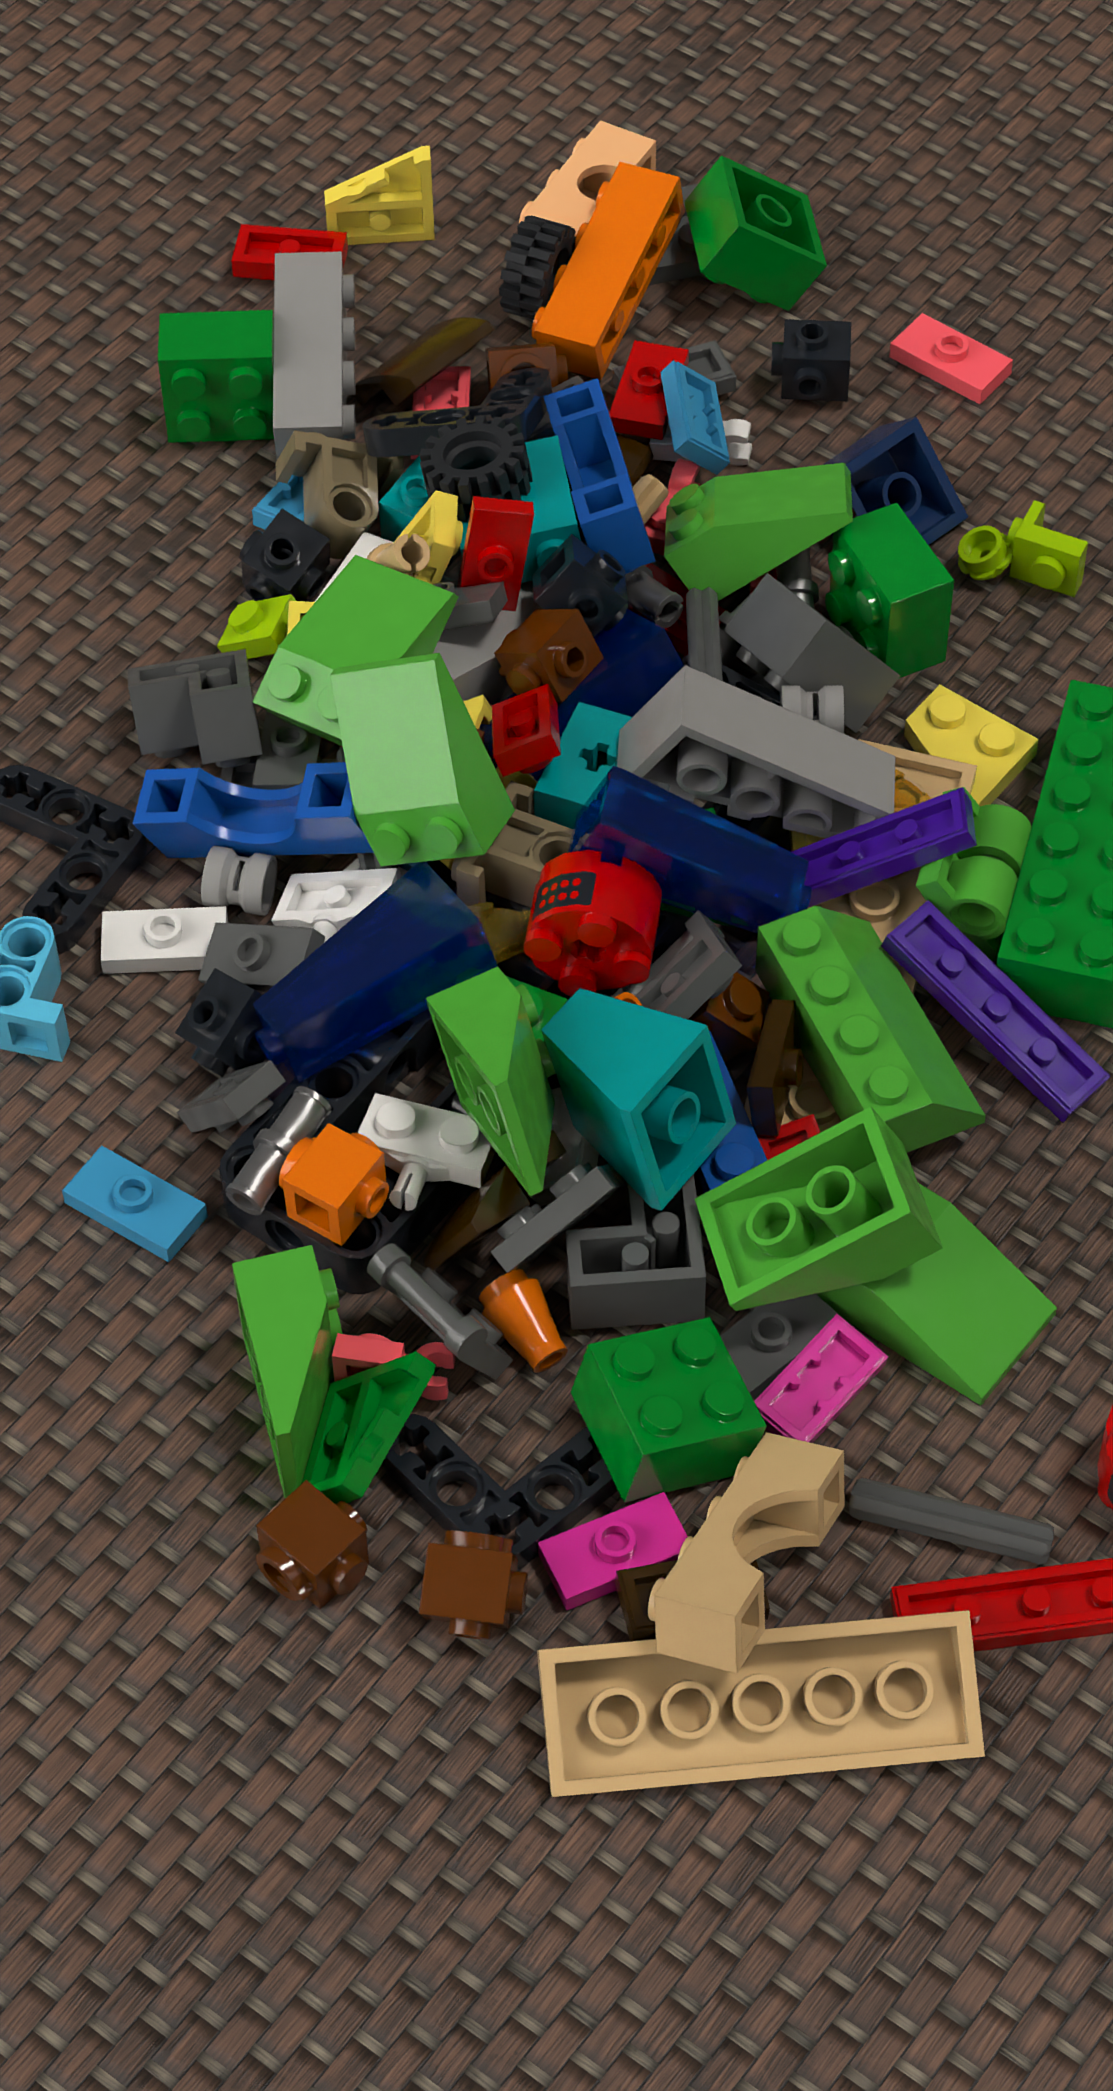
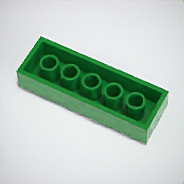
M1070 680L996 966L1047 1015L1113 1029V688Z

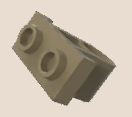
M294 430L276 461L277 482L288 483L292 475L303 477L304 523L330 539V558L332 559L346 558L363 532H368L377 518L378 501L391 489L404 471L403 456L373 457L367 454L366 443H356L326 437L317 432L307 433Z
M512 780L505 790L515 811L485 855L455 858L452 865L451 878L457 882L458 909L480 917L486 908L485 891L531 907L535 886L540 880L542 868L548 861L564 853L589 850L588 842L580 833L535 816L534 788Z

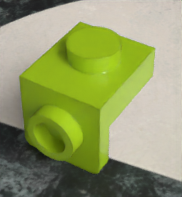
M1034 500L1024 519L1016 517L1013 520L1006 538V543H1010L1011 546L1009 548L1012 549L1013 554L1009 576L1075 597L1083 581L1088 542L1044 528L1043 521L1046 504Z
M292 594L259 601L249 600L237 605L228 618V625L217 644V648L221 653L246 649L247 659L275 654L278 646L287 636L289 601H296Z

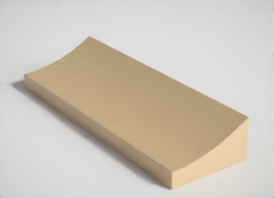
M969 1610L765 1629L737 1674L657 1653L656 1639L537 1650L551 1797L985 1757Z

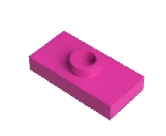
M836 1314L754 1401L767 1425L765 1430L771 1434L813 1443L886 1365L888 1356L841 1316Z
M662 1492L538 1542V1555L567 1611L617 1591L615 1585L617 1570L678 1560L682 1544L688 1536L665 1492Z

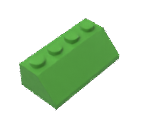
M813 906L759 926L755 971L766 991L770 993L769 996L772 1000H795L802 1053L841 1122L871 1106L902 1141L907 1153L985 1123L986 1115L892 958L881 947L882 942L869 921L823 907Z

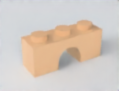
M600 120L586 138H581L576 143L572 155L561 169H555L551 173L546 187L534 201H529L524 206L519 223L524 221L526 216L532 215L572 226L571 228H574L576 231V237L580 226L584 222L589 223L596 209L598 191L604 181L610 182L619 162L656 171V140Z

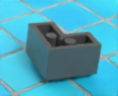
M768 573L724 629L727 634L742 645L735 655L762 676L770 668V672L764 679L779 691H781V685H800L805 691H819L824 685H842L844 691V724L855 733L858 732L900 677L898 673Z
M246 649L128 669V689L141 755L155 753V756L158 758H173L184 755L190 751V747L199 745L202 765L216 763L218 767L229 768L246 764L252 759L251 756L263 754L256 704L253 703L254 693Z
M694 1174L662 1211L650 1207L626 1182V1216L628 1226L565 1230L566 1278L571 1330L690 1322L705 1318L706 1272L699 1212L695 1202L697 1195Z

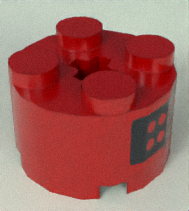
M583 850L564 853L548 861L541 870L540 880L535 886L524 942V952L531 958L537 968L559 981V989L566 995L572 997L579 988L591 992L622 988L629 984L645 982L649 978L660 917L662 889L654 875L633 860L623 857L621 866L613 863L600 862L602 851Z

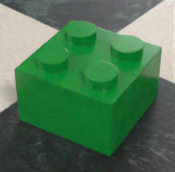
M721 155L684 201L700 271L714 283H726L746 292L757 302L763 304L771 303L789 311L827 267L808 195Z
M273 310L160 313L158 367L168 442L274 439Z
M898 503L855 517L853 522L834 532L832 552L828 554V565L831 572L830 591L825 595L826 609L832 622L836 626L842 625L846 628L856 642L900 675L899 678L945 662L954 579Z
M710 1317L588 1344L570 1392L624 1503L654 1496L662 1492L666 1493L734 1476L741 1458L744 1456L750 1457L767 1427Z

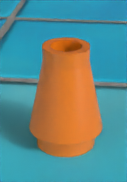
M517 1269L498 1277L481 1292L479 1300L484 1307L482 1315L503 1333L502 1337L529 1363L535 1373L551 1368L566 1356L568 1349L559 1336L537 1279H529L524 1270Z

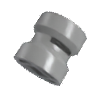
M781 685V707L812 720L813 711H817V720H814L815 722L844 734V691L842 685H824L819 691H805L800 685Z
M213 846L207 855L202 875V904L207 907L237 905L241 906L245 913L266 916L272 905L276 888V857L261 853H254L249 858L238 856L232 848Z

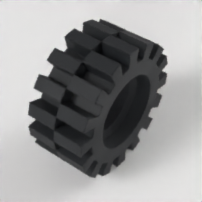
M532 215L526 216L525 220L519 223L517 226L518 234L513 233L510 240L511 250H507L504 260H507L506 268L501 270L500 279H503L504 282L499 287V295L502 296L500 305L504 308L503 311L534 320L540 307L546 308L553 294L557 271L561 265L568 264L575 249L576 231L574 228H571L572 226Z
M476 416L475 424L467 425L466 418L455 420L456 429L451 430L447 425H444L438 429L440 439L430 435L425 441L427 449L421 448L419 455L421 460L420 466L428 498L436 490L458 496V521L467 522L473 496L522 501L520 494L528 495L531 490L530 482H533L523 434L518 432V427L512 422L505 426V421L502 418L495 417L488 424L486 416Z

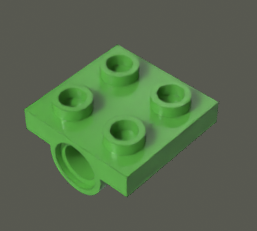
M963 787L972 802L977 846L921 866L916 887L926 901L929 900L991 961H997L1032 827L1026 816L1012 807L999 804L979 806L965 787ZM953 790L943 792V794L951 792Z

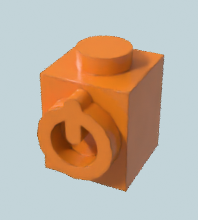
M330 1123L325 1126L317 1137L312 1139L305 1137L296 1143L287 1155L279 1174V1185L284 1190L287 1217L340 1246L346 1242L365 1217L370 1219L380 1211L389 1191V1185L386 1182L384 1152L380 1151L376 1144L366 1136L359 1133L349 1134Z

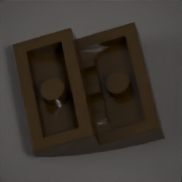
M461 317L442 321L431 327L356 383V393L353 396L361 406H364L384 391L394 405L397 406L475 348L495 329L488 320Z
M551 1130L546 1169L567 1153L554 1130ZM507 1165L484 1182L481 1188H477L445 1221L423 1262L426 1267L436 1270L471 1250L530 1205L521 1190L523 1186Z

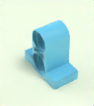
M23 916L13 919L0 931V1049L62 1062L69 1047L70 1038L63 1004L52 1002L60 984L62 972L52 927L45 920L38 917Z

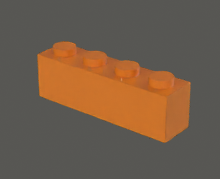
M619 162L610 182L604 181L596 199V209L589 223L584 222L580 226L575 240V251L568 264H563L558 269L554 280L553 294L546 308L540 307L532 324L533 339L536 340L537 344L553 343L556 348V355H566L568 371L602 380L685 213L680 177Z

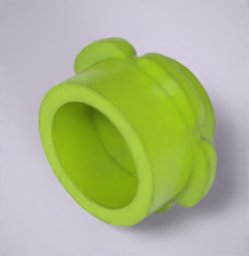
M979 526L967 532L958 545V565L960 570L964 574L970 573L971 578L974 580H987L1000 575L1009 566L1013 558L1012 549L1009 548L1011 545L1006 543L1007 535L1000 533L998 529L992 526Z

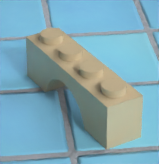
M766 1432L750 1457L744 1456L741 1458L735 1471L734 1480L723 1496H716L712 1500L707 1512L706 1521L694 1537L689 1536L685 1539L679 1552L678 1561L666 1579L659 1578L652 1588L648 1602V1617L651 1621H655L657 1653L736 1674L739 1672L765 1631L764 1573L750 1565V1563L761 1556L781 1549L820 1546L845 1507L844 1450Z

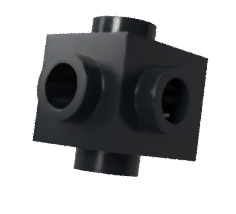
M785 319L784 342H772L771 376H782L781 399L848 402L852 322Z
M282 508L264 532L260 530L254 531L241 549L239 558L241 560L242 580L246 592L255 601L292 594L296 601L310 602L317 595L326 578L324 571L330 564V539Z
M571 534L532 575L534 602L543 609H579L594 638L602 629L609 631L614 628L627 610L626 572L623 566L611 554L604 550H599L595 553Z
M215 968L175 1034L196 1047L190 1057L191 1059L223 1078L229 1068L237 1071L263 1063L292 1015L256 990Z

